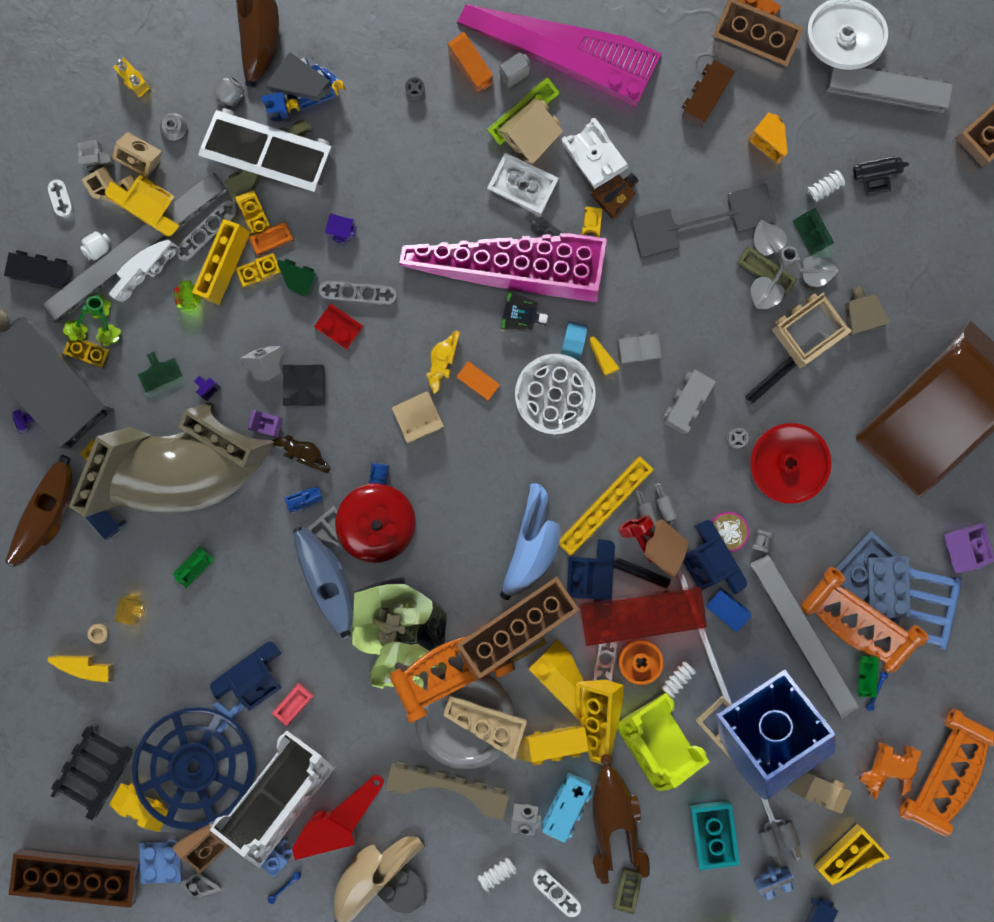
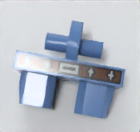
M770 864L766 866L768 872L761 874L762 877L754 880L760 894L766 900L774 898L776 896L774 890L780 887L783 892L793 890V882L795 881L788 866L783 868L779 866L772 869Z

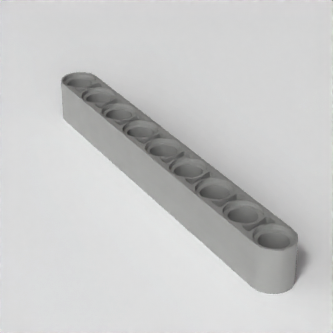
M766 554L750 563L751 570L838 716L842 719L859 709L855 699L771 558Z

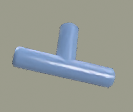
M240 701L230 711L219 702L212 706L214 710L220 711L232 719L245 707ZM222 720L215 730L221 734L229 724Z

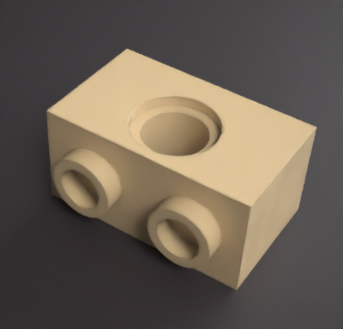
M127 132L115 143L112 159L147 178L158 167L162 151Z

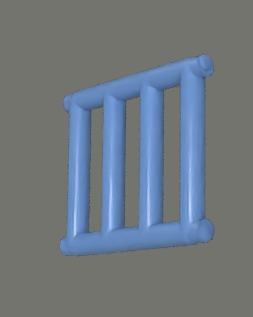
M909 566V577L952 586L950 598L910 589V598L948 606L946 618L910 610L911 617H908L944 626L942 636L928 635L929 640L927 643L940 645L939 648L946 650L962 578H948L914 570ZM901 617L892 618V621L899 625Z

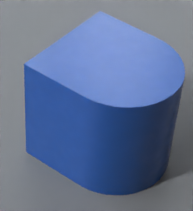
M783 670L717 714L719 736L728 755L747 783L764 800L769 799L835 754V732L786 670Z

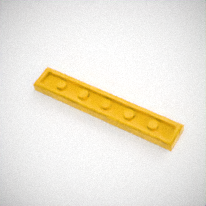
M639 456L560 538L559 546L572 556L654 469Z

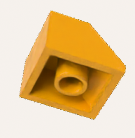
M768 112L754 129L748 140L779 164L788 153L785 124L782 123V119L778 115Z

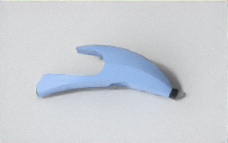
M530 483L527 506L519 537L504 580L503 589L500 593L501 598L504 600H509L511 596L520 594L532 587L550 566L559 545L561 536L560 523L550 520L546 521L549 495L539 483Z

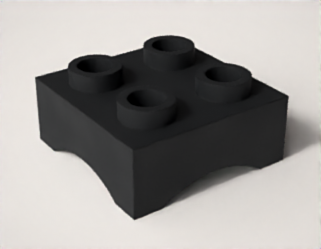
M323 364L283 365V405L325 406V366Z

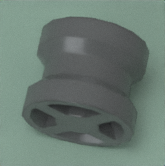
M411 77L406 81L405 91L408 98L411 100L423 98L425 86L422 79Z

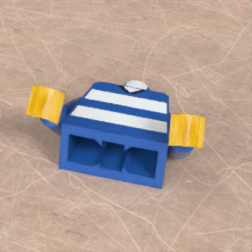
M307 58L300 59L309 65ZM318 64L311 67L330 81L331 91L326 98L322 97L320 101L287 95L286 106L288 113H291L290 110L292 108H297V111H300V109L303 110L336 97V95H339L338 90L344 89L346 91L347 89L344 83L328 69L320 68Z

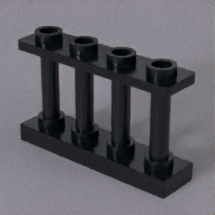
M93 724L90 727L87 726L81 735L83 737L80 744L77 743L71 754L73 757L70 762L67 761L61 770L63 775L60 780L56 779L51 787L53 792L50 795L55 798L62 793L85 806L88 811L85 817L92 821L97 818L137 748L131 743L125 747H120L95 733L99 726L97 724ZM93 740L117 754L116 757L119 759L116 764L112 763L110 765L86 751L85 748L89 741ZM80 757L106 771L108 775L106 781L99 782L76 769L75 766ZM72 775L96 789L98 793L96 799L89 800L65 786L69 776Z

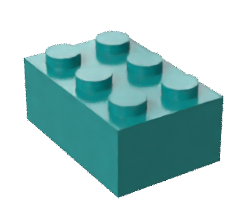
M729 800L689 805L698 869L701 871L740 865L732 803Z

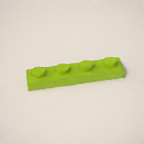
M546 77L486 130L496 143L501 145L506 140L498 130L533 99L543 100L548 104L560 92L549 78Z

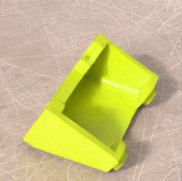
M667 693L661 694L619 721L617 728L650 784L657 791L675 789L709 763L704 749L690 746L671 715V712L674 711L675 703Z

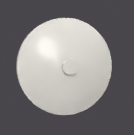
M829 0L813 12L807 27V41L813 53L824 63L845 70L863 68L875 62L883 53L888 40V27L884 17L874 6L862 0Z

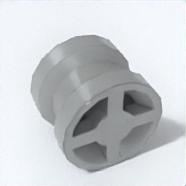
M736 428L727 434L726 439L730 447L737 449L744 447L748 443L749 437L744 429Z

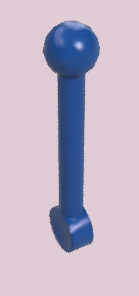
M886 672L880 674L881 679L877 685V696L884 680L888 678ZM872 697L870 703L866 705L868 711L874 710L876 698Z
M295 872L292 879L274 895L268 897V902L270 904L275 903L276 898L295 880L301 878L300 873Z

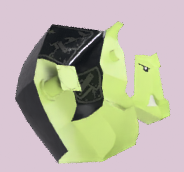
M405 577L378 582L356 590L354 594L352 645L362 652L378 654L370 670L369 677L372 686L381 689L385 686L394 687L390 680V673L397 670L394 666L397 662L411 666L427 652L445 643L446 612L429 591ZM379 608H391L393 613L401 615L400 624L405 627V634L396 631V638L391 643L382 642L379 638L380 629L372 624L373 617L379 616ZM440 662L437 667L432 666L431 668H441L443 671L444 663ZM414 675L413 682L423 688L424 680Z

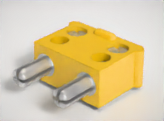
M125 58L118 60L119 62L116 61V65L113 68L123 78L124 84L129 89H132L140 98L150 89V86L143 79L142 74L136 71Z

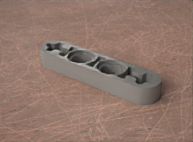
M225 201L178 244L179 248L176 250L177 257L182 261L192 260L217 235L220 226L218 229L212 230L209 227V222L217 219L221 225L223 220L217 214L220 213L223 216L226 213L225 207H233V214H226L223 217L232 222L238 216L237 206L231 201ZM203 233L205 241L200 244L196 243L194 239L196 234ZM191 240L192 244H194L197 248L194 249L193 247H191L188 250V252L190 253L188 256H181V254L183 253L181 249H188L191 246L188 242Z
M325 281L319 287L320 295L326 300L392 305L397 300L395 289L389 286ZM330 285L331 289L337 290V286H340V297H336L337 293L330 292L329 296H326L323 289H327V286ZM346 287H351L354 290V294L350 298L343 296V290ZM365 289H371L374 292L373 297L369 300L363 298L362 293ZM377 289H380V294H386L387 291H390L394 295L389 301H386L385 297L380 296V300L376 301Z

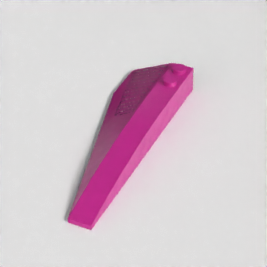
M465 4L457 23L515 51L526 54V56L635 108L662 54L626 36Z

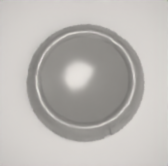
M445 673L438 676V678L444 681ZM486 675L424 707L428 715L415 721V728L421 745L434 760L444 766L458 770L483 767L493 762L503 752L443 716L450 695L515 716L514 706L508 692H505L502 685L490 675Z

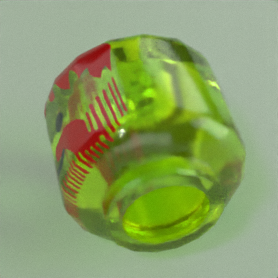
M191 281L179 282L180 286L175 287L173 291L175 305L181 308V311L197 309V306L201 303V298L192 293L195 284H192Z

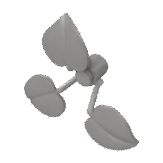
M764 220L759 221L753 238L755 249L763 256H770L773 252L776 255L781 254L779 257L781 267L773 281L768 277H760L752 283L750 295L756 308L770 309L782 301L785 290L783 286L776 284L783 269L792 267L795 262L799 270L803 272V281L811 287H822L838 274L839 270L831 262L818 256L806 257L803 260L802 267L797 250L791 246L785 247L787 243L785 232Z

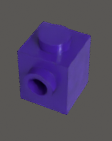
M330 213L325 234L333 237L332 240L338 243L350 242L351 237H355L357 226H355L353 219Z

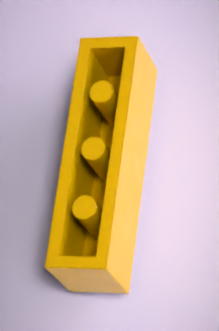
M223 219L193 288V294L203 300L220 305L251 233L240 224Z

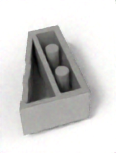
M697 370L686 374L682 381L685 383L683 389L677 390L673 397L674 405L672 408L668 406L663 415L666 418L663 423L682 434L689 433L692 422L698 416L701 406L706 401L716 382Z

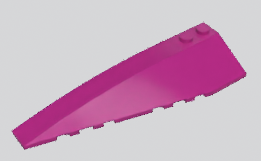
M561 233L560 236H550L548 234L535 238L522 236L521 239H512L509 237L484 239L471 243L460 241L458 244H448V242L432 246L429 244L406 245L402 247L399 265L487 286L598 302L607 238Z

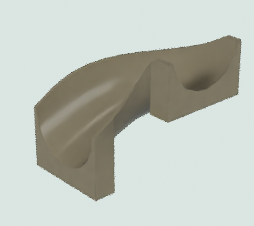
M211 402L185 409L178 425L184 432L176 435L157 437L131 427L103 434L95 439L69 508L83 517H88L118 505L155 513L191 512L204 509L226 499L246 483L270 454L274 441L253 439L228 429L213 417L211 413L213 404Z

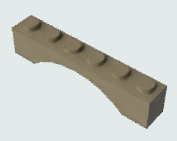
M399 761L391 765L385 790L405 795L423 788L437 787L449 789L468 798L484 816L500 820L504 819L509 799V793H506V789L494 787V789L486 788V784L481 782L467 783V779L455 777V779L448 778L447 774L442 772L428 773L426 768H409L408 764Z

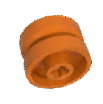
M636 638L630 640L621 647L618 653L617 664L620 672L628 681L634 684L646 685L652 683L660 676L663 670L664 660L661 651L656 645L646 639ZM637 658H643V663L641 665H638V663L636 662Z

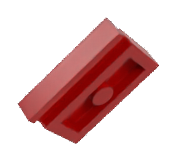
M331 303L314 326V328L346 350H348L360 330L364 327Z

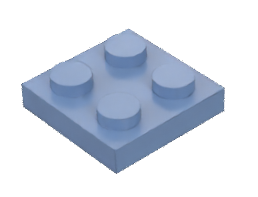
M179 840L144 841L139 843L141 884L182 882V860L172 848Z

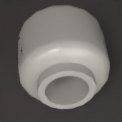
M231 76L230 78H223L214 91L218 98L216 101L225 108L227 106L235 107L244 95L243 84Z

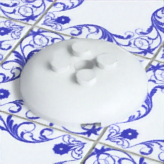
M548 354L535 359L523 369L516 383L515 401L520 415L531 427L546 434H564L575 430L586 421L595 404V385L590 373L583 364L567 355ZM551 390H558L561 397L558 400L551 399L549 396Z

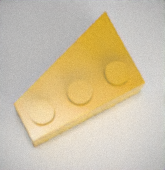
M573 726L553 729V731L543 733L539 731L534 732L533 735L522 736L517 752L518 759L532 762V765L544 764V760L547 759L560 761L563 760V756L570 755V758L580 757L583 752H588L585 727Z
M856 824L814 867L831 885H834L890 857L862 827Z

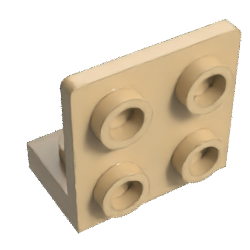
M424 392L392 407L407 444L445 428L429 392Z

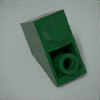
M286 258L284 261L278 259L277 264L288 289L293 293L310 298L318 278L317 274L314 273L315 270L307 266H303V268L295 266L296 262Z

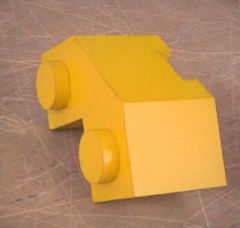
M121 783L109 805L119 815L125 818L130 816L138 821L137 825L159 832L163 823L155 819L142 805L135 792L134 784L126 785ZM145 797L156 811L166 817L169 809L165 806V801L157 797L155 799Z

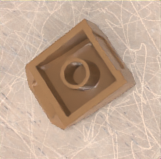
M213 824L206 825L199 830L189 833L172 846L179 858L193 867L198 874L229 847L228 844L210 831Z

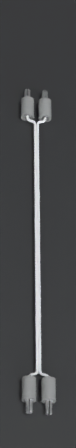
M661 484L655 485L654 487L659 497L655 501L661 517L665 522L669 521L671 526L672 520L678 517L670 495L665 496ZM642 491L636 492L640 504L637 507L640 518L649 515L655 526L658 520L651 502L646 503ZM680 567L677 575L720 690L726 701L732 705ZM761 798L769 822L758 833L767 856H772L775 867L782 865L778 855L781 849L773 827L767 828L773 819L775 822L781 821L777 826L786 849H791L794 860L800 859L801 856L797 848L800 842L792 820L776 819L768 799L764 800Z

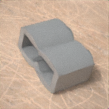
M519 52L499 65V75L507 88L514 86L529 76V70H531L529 65H531V62L526 54L522 55Z
M653 331L642 332L639 337H634L633 334L621 335L622 339L617 341L620 364L662 358L659 335L653 334Z

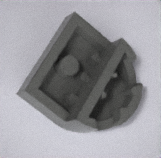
M406 864L377 895L392 910L399 913H413L418 911L426 902L427 885L424 879L419 877Z

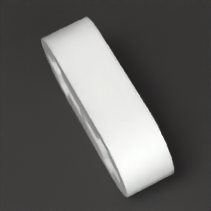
M61 180L51 181L48 185V193L53 209L60 217L68 218L74 212L68 187ZM56 185L63 188L60 190L61 197H59L58 193L53 192L56 189ZM61 201L68 206L65 213L59 210L62 208Z

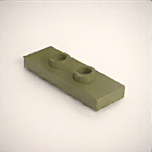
M749 245L736 262L756 277H768L772 281L780 269L778 265ZM783 269L776 284L784 287V296L786 297L798 279Z

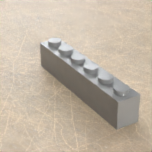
M831 66L826 91L944 112L949 108L953 84H949L946 80L936 79L935 81L927 80L925 76L910 77L904 72H896L894 74L888 73L886 69L872 70L868 69V66L853 70L839 69Z

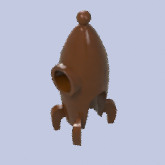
M604 754L600 760L604 768L598 776L593 795V821L600 850L593 858L596 876L600 879L601 884L609 883L608 871H613L610 836L615 830L624 829L630 863L633 864L634 868L637 867V872H641L642 877H648L650 874L649 857L642 848L638 847L637 822H641V812L637 795L630 793L620 774L611 766L612 756Z

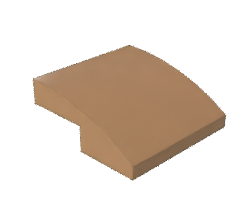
M661 519L656 522L654 536L647 540L645 556L670 577H675L685 558L689 541Z

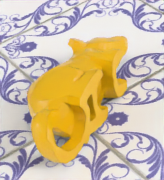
M454 331L445 341L436 344L431 351L430 373H427L426 377L434 394L440 390L441 378L443 376L449 378L451 370L447 368L454 361L456 346L461 333L459 331Z

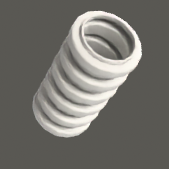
M835 170L833 174L828 175V178L824 177L823 181L819 180L817 182L818 184L814 183L812 187H807V194L813 202L817 203L818 199L822 200L824 196H829V193H834L835 189L838 190L840 186H845V179L839 171Z
M684 661L682 662L683 665L681 667L678 666V670L673 672L674 675L669 676V681L666 680V684L661 685V689L671 698H675V694L680 692L679 689H683V685L688 683L687 680H691V676L696 674L695 670Z
M505 858L504 862H499L500 865H494V868H490L489 872L485 871L483 876H478V880L485 891L488 892L490 887L494 888L496 883L499 885L501 880L505 881L506 877H511L510 874L516 873V869L510 859Z

